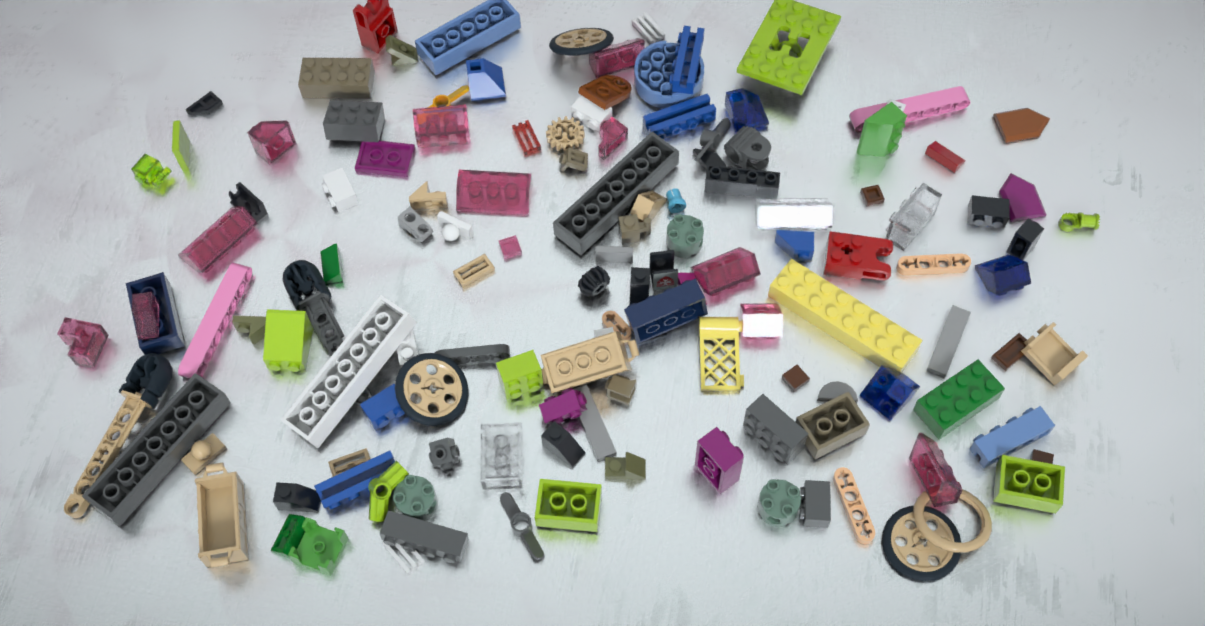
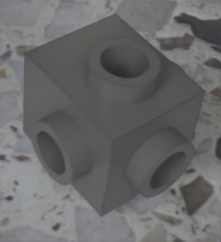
M447 437L429 443V459L434 467L446 470L453 468V464L459 463L460 451L458 446L455 445L454 439Z

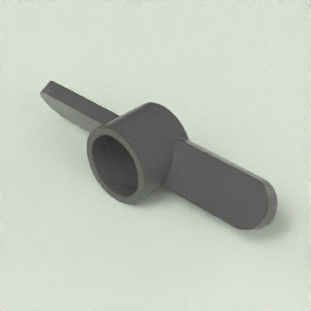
M728 118L722 119L714 130H703L700 137V145L704 148L694 159L696 162L708 148L715 150L718 147L720 139L731 126Z
M502 493L500 502L511 520L510 524L513 534L521 537L532 558L540 560L544 556V552L532 532L530 516L520 511L510 493ZM518 520H526L529 523L527 528L523 530H518L514 527Z

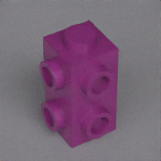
M570 388L562 391V395L558 397L551 396L544 399V403L539 404L544 422L551 425L555 421L561 425L564 423V419L569 417L574 419L581 416V412L587 410L585 395L581 391Z

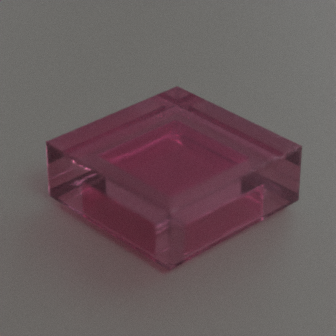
M516 235L498 241L504 259L522 254Z

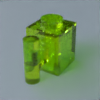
M145 153L131 168L136 181L149 186L153 184L156 187H159L172 172L168 167L163 169L159 160Z

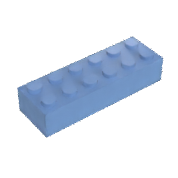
M487 0L416 39L417 54L435 75H438L520 29V14L507 0Z

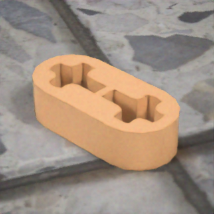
M607 311L603 314L602 325L604 328L613 327L614 331L619 332L620 330L623 333L626 331V336L622 334L623 340L631 339V328L615 311ZM607 318H614V324L611 321L607 322Z

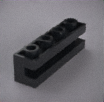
M707 164L704 192L777 200L780 172Z

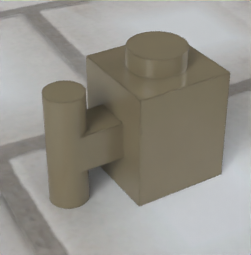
M637 214L619 217V233L622 244L640 242V233L642 232L645 235L651 234V218L647 217L644 219V222L639 223Z

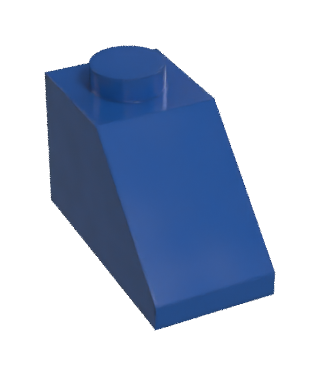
M776 230L775 243L793 260L812 261L814 254V232Z

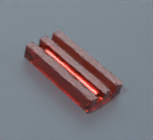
M526 120L524 124L522 122L518 123V126L512 125V130L524 155L541 150V145L529 120ZM525 128L528 129V132L536 146L535 148L533 147ZM519 130L522 131L523 136H524V138H525V140H526V142H527V144H528V146H529V148H530L529 150H527V148H526V146H525V144H524V142H523V140H522V138H521V136H520V134H519Z

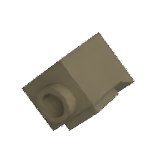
M618 374L613 375L612 378H608L605 385L607 397L629 405L636 390L637 380H630Z

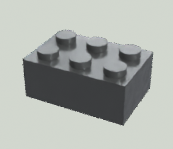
M330 100L323 121L326 140L379 142L385 121L383 103Z
M764 394L760 395L746 409L743 423L744 429L750 435L757 437L760 444L764 448H769L779 461L785 462L788 465L804 449L808 433Z

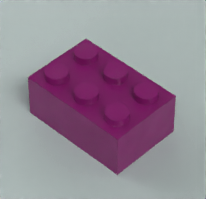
M715 427L697 441L694 465L715 489L722 494L739 481L744 454L738 446H734L730 442L726 432L720 431L718 427Z

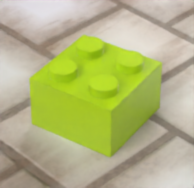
M534 350L496 362L499 382L506 399H516L524 393L535 392L543 387L542 370Z

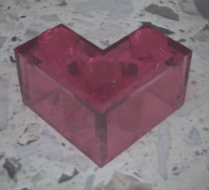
M67 317L64 318L57 333L66 345L71 346L67 355L74 364L94 369L109 336L101 324Z

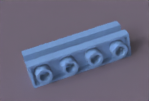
M1041 406L1036 409L1029 408L1023 412L1021 417L1017 418L1014 416L1004 426L997 425L989 431V434L985 436L980 434L975 437L970 450L974 455L979 454L981 457L979 463L985 469L998 462L1002 455L1009 456L1050 434L1055 424Z

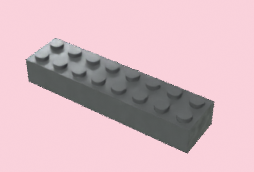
M651 132L553 222L554 235L578 254L582 255L619 220V217L624 216L634 206L638 194L650 191L679 164V151L654 132Z
M195 373L82 497L93 508L120 527L230 405L231 402L226 394Z

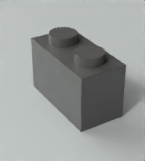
M805 480L804 486L800 487L803 507L800 506L799 518L803 519V526L828 528L831 522L830 481Z

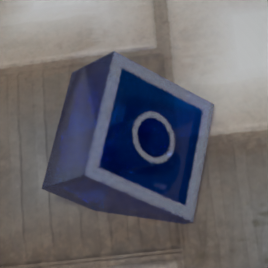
M1009 254L975 265V269L987 291L997 296L1005 295L1011 290L1023 289L1024 286L1031 284L1028 262Z

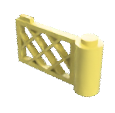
M699 317L701 391H740V387H744V375H740L739 332H742V321H739L738 317ZM704 340H712L717 345L709 351L704 346ZM726 340H734L735 346L730 351L722 345ZM718 347L726 353L721 360L713 354ZM709 356L717 362L711 369L704 364V361ZM728 356L735 361V365L731 369L723 363ZM719 365L727 371L721 379L713 372ZM711 374L717 382L713 386H705V379ZM730 374L736 379V386H728L723 380Z

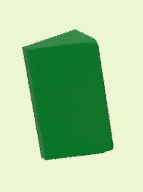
M336 243L320 251L325 284L343 281L340 252Z
M288 515L271 548V552L289 558L288 554L292 546L297 550L305 533L302 528L305 520L304 516Z

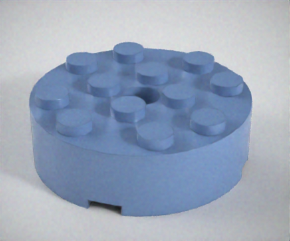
M659 41L647 46L639 53L635 61L634 85L638 95L648 104L662 109L698 97L702 91L704 81V62L701 56L693 94L672 92V84H669L671 73L674 74L675 71L672 70L673 60H677V56H675L676 46H680V43L678 41L677 43Z

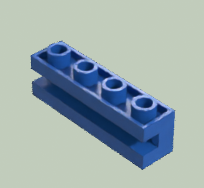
M684 26L683 32H679L678 43H680V46H676L675 56H677V60H673L672 70L675 71L674 74L671 73L669 84H672V92L693 94L705 28L698 27L697 33L690 32L691 26Z
M707 93L643 116V128L647 136L654 132L664 139L665 137L677 135L682 131L694 129L699 125L712 122L716 119V107L714 104L710 105V97Z
M389 450L314 485L323 507H329L331 510L340 506V501L348 498L350 501L359 497V492L367 489L370 492L368 488L370 481L378 478L395 462L391 451Z

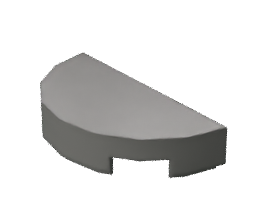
M836 381L822 387L817 401H830L846 392L850 393L856 404L858 398L851 386Z

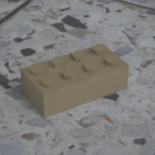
M302 57L298 82L302 98L371 99L375 74L372 58Z

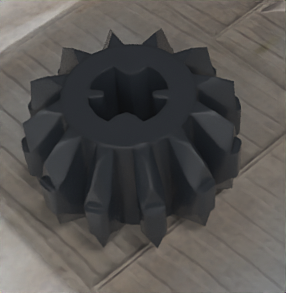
M596 266L582 275V278L578 281V287L583 294L592 298L606 289V286L610 283V277L606 270Z

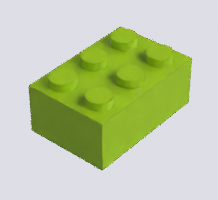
M1002 455L996 464L993 502L1056 514L1063 506L1065 466Z
M540 479L534 517L536 526L598 532L602 484Z

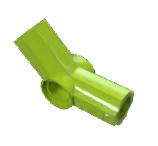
M395 461L378 478L372 479L369 483L370 502L368 519L370 521L384 522L392 490L409 475L398 461ZM384 485V489L380 493H376L377 487Z

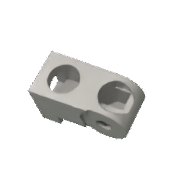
M410 206L398 216L399 226L413 234L420 242H423L433 233L431 226Z

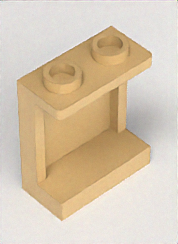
M1053 322L1049 326L1043 325L1037 331L1039 335L1036 338L1032 335L1024 342L1026 347L1021 352L1055 386L1083 362L1088 355L1083 350L1077 354L1053 330V327L1056 326Z

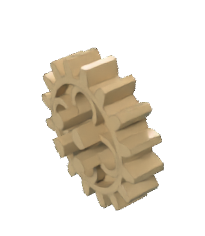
M567 116L564 117V120L558 117L557 122L552 120V125L547 126V143L551 144V148L556 147L557 151L563 149L565 153L569 147L579 148V143L583 144L585 132L579 120L574 122L573 117L568 120Z

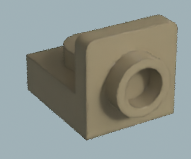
M569 147L559 158L560 170L565 171L567 167L585 172L588 165V153Z

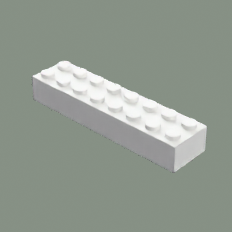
M380 295L294 402L281 421L316 448H319L417 324L414 318L408 312Z

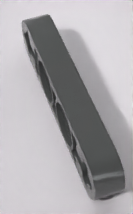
M507 344L442 349L435 353L446 356L457 365L508 359L510 358V347Z

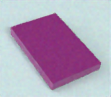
M362 141L355 164V171L408 177L415 152V144Z

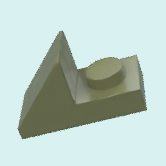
M391 35L385 38L386 52L391 54L392 65L414 64L418 62L416 47Z
M233 315L232 323L234 327L241 333L249 332V338L253 345L265 337L266 317Z
M626 452L625 457H605V479L646 480V459Z

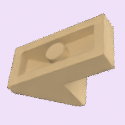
M428 181L409 196L410 206L413 210L448 208L446 192L435 191L430 193Z

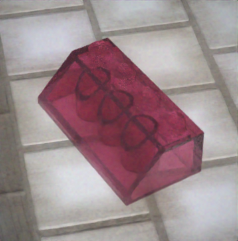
M459 169L456 187V212L529 216L533 187L532 174Z
M231 207L180 252L178 256L195 271L207 273L214 267L213 263L215 261L222 260L228 254L227 251L231 247L235 248L241 243L240 239L244 235H250L258 223L244 207Z

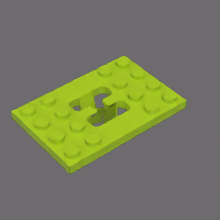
M774 0L740 61L737 73L803 95L841 21V16L794 0ZM779 31L788 32L789 40L779 42L777 35ZM799 37L809 39L803 50L798 44ZM789 51L796 53L798 58L790 56Z

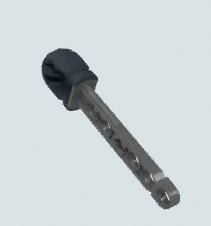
M306 260L294 261L283 272L282 280L296 311H306L323 348L326 347L330 356H332L336 351L335 347L340 346L344 341V334L327 303L332 297L314 264ZM313 280L314 285L319 292L303 300L299 296V294L303 292L306 295L307 293L313 291ZM322 314H326V320L322 323H319L317 321L318 317ZM333 329L335 332L333 337L326 338V332ZM367 386L363 391L367 393L366 400L372 397V394ZM358 399L355 401L358 406L364 402H359Z

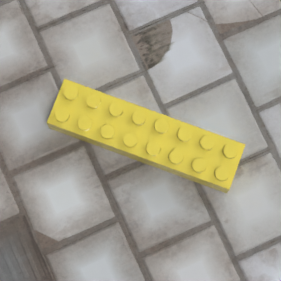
M792 258L770 284L768 293L770 298L897 379L918 352L923 341Z

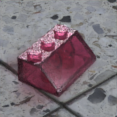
M635 38L610 45L601 51L589 54V64L596 79L635 67L637 56L645 49L644 39Z
M467 105L413 109L415 138L418 148L471 143Z
M742 247L690 267L703 292L711 296L719 295L722 290L735 288L739 283L752 281L756 276L761 275L755 254Z
M919 433L909 460L933 506L939 507L957 503L962 493L961 484L957 482L951 466L948 465L944 458V453L939 449L937 443L924 433Z

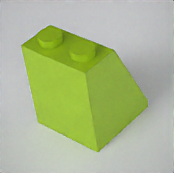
M267 309L263 361L267 368L274 371L288 369L293 372L306 370L313 335V327L306 311Z

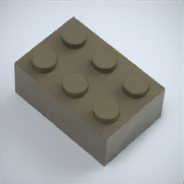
M849 392L797 416L795 421L808 433L805 445L814 459L865 435L870 426V423Z

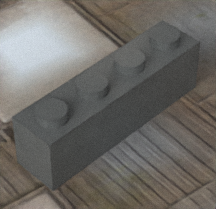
M389 510L380 531L381 539L387 545L395 546L397 543L403 546L405 550L411 552L418 550L432 558L439 556L449 563H455V561L461 563L469 540L468 533Z

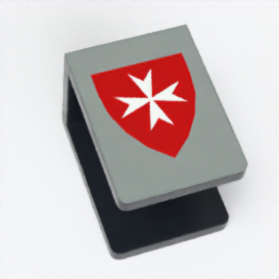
M674 250L650 253L649 268L653 291L677 287L678 269H674Z

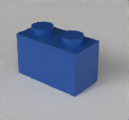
M395 384L360 404L364 415L375 430L385 427L389 421L405 414L396 399Z

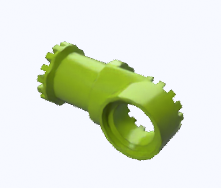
M1082 212L1078 214L1065 213L1060 218L1058 226L1065 232H1071L1074 228L1082 229L1083 227L1097 230L1100 226L1098 224L1100 223L1098 222L1100 216L1097 213L1093 215H1086ZM1063 220H1070L1072 225L1065 224Z

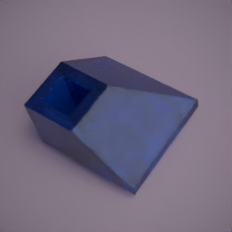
M744 88L726 92L725 107L735 132H738L743 126L757 128L769 125L768 118L757 94Z
M881 365L859 396L891 421L911 400L920 386L905 374Z

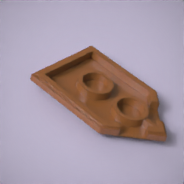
M1029 108L993 114L1005 143L1040 137L1050 118Z

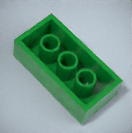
M977 359L918 399L913 411L940 440L997 401L1005 388L982 362Z

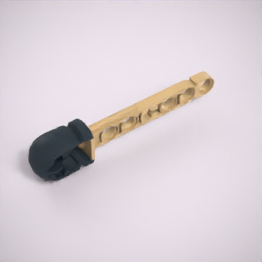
M149 353L137 359L126 377V383L122 384L119 389V393L125 397V400L75 485L73 494H70L64 505V512L70 517L80 518L85 513L89 503L82 497V489L86 485H89L90 488L114 462L145 407L156 408L159 402L158 398L162 397L173 374V368L165 357L156 353ZM141 388L145 389L143 394L139 393ZM130 414V419L122 422L123 417ZM120 431V436L116 440H112L113 435ZM96 467H100L99 473L92 476V471ZM78 503L79 508L77 511L71 513L72 506Z

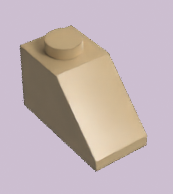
M654 191L638 194L630 214H637L639 222H644V219L647 217L653 220L666 203L667 198Z

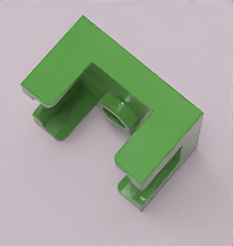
M306 517L302 524V528L305 531L297 550L292 546L288 556L297 565L332 576L349 538L342 529L335 527V531L319 526L315 520Z

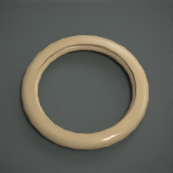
M953 486L932 487L922 492L914 504L913 515L920 533L933 545L943 550L955 553L974 551L982 547L990 538L992 532L990 514L985 505L966 490ZM940 495H949L964 500L980 516L982 524L979 535L965 543L952 542L941 538L925 522L924 508L926 503Z

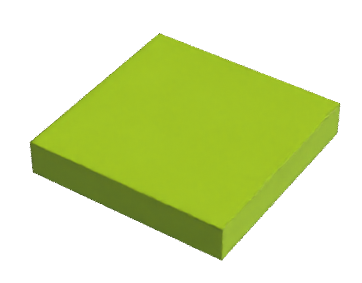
M177 120L173 122L172 152L181 169L188 171L190 140L181 121Z

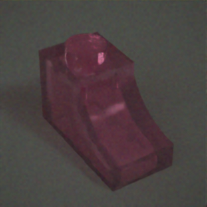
M614 117L604 121L600 126V138L603 140L598 146V156L601 159L605 160L628 139V128Z
M152 292L132 294V312L135 318L138 339L159 337V302Z

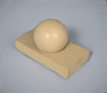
M212 433L206 439L195 442L191 447V451L181 461L196 475L226 449V446Z

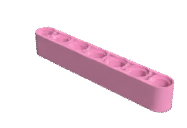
M962 86L895 100L906 104L904 113L907 115L905 122L962 110L970 105L969 97ZM887 102L852 111L849 117L855 131L858 133L862 132L864 121L885 107Z
M237 263L230 264L179 365V376L190 379L196 373L203 377L252 277L251 267Z

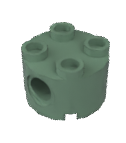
M677 214L669 222L666 245L670 250H674L675 256L690 258L691 255H696L700 252L704 234L702 221L690 215Z
M408 475L395 488L393 500L399 514L426 521L435 513L438 506L437 496L433 485L426 478Z
M769 480L763 486L758 499L757 510L762 516L763 521L775 527H783L793 522L801 504L800 490L797 486L786 480Z

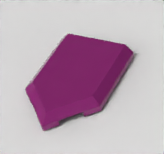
M1010 173L999 190L1002 199H1009L1010 222L1045 217L1047 214L1035 185Z

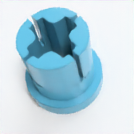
M675 188L672 189V192L669 190L666 193L669 203L668 209L671 213H679L686 208V202L682 199L679 189Z

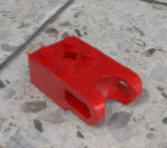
M368 0L364 7L357 4L353 9L361 45L378 54L386 45L385 38L389 35L394 36L398 31L393 8L389 6L388 0Z
M830 231L826 245L823 275L859 280L861 278L887 280L891 277V267L889 264L880 262L877 257L890 255L893 251V242L889 239Z

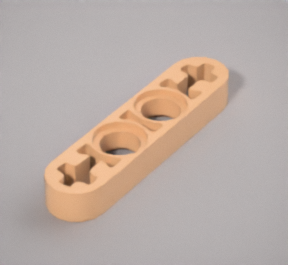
M962 253L903 256L898 260L896 269L902 275L964 273L968 271L971 265V258ZM945 261L948 266L941 267L938 262ZM927 262L929 267L922 268L919 263Z
M838 468L834 473L833 482L855 538L861 544H869L875 537V529L853 474L847 468ZM840 474H842L843 477L847 476L845 481L847 487L843 488L845 485L843 479H838ZM846 492H853L856 499L849 501L845 498L844 494ZM855 510L861 511L863 518L861 520L855 519L852 516V512ZM863 523H865L864 526H863L865 532H866V533H868V532L870 533L869 536H868V538H866L865 535H862V536H861V533H862V531H863L861 525H862Z

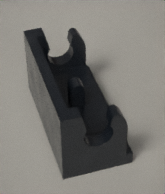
M241 182L236 184L237 192L235 194L229 191L230 204L253 225L268 214L263 202Z

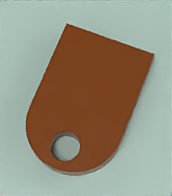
M604 75L579 87L578 93L606 110L629 98L632 87L624 78L615 75Z

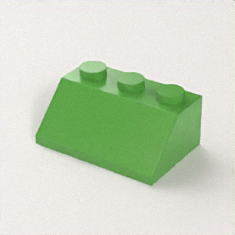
M890 102L864 121L856 153L885 157L889 153H894L899 147L898 143L902 137V130L905 127L907 115L893 102Z

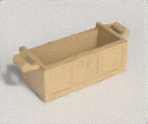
M614 331L542 354L540 356L544 366L541 369L543 385L549 384L551 393H559L563 390L604 379L624 371L632 370L630 362L640 355L636 341L623 340L621 332ZM628 342L632 355L631 358H628L624 343Z
M223 462L206 465L203 477L195 479L199 534L198 558L206 567L211 566L212 568L249 560L244 482L237 472L228 473ZM223 471L222 474L208 476V473Z

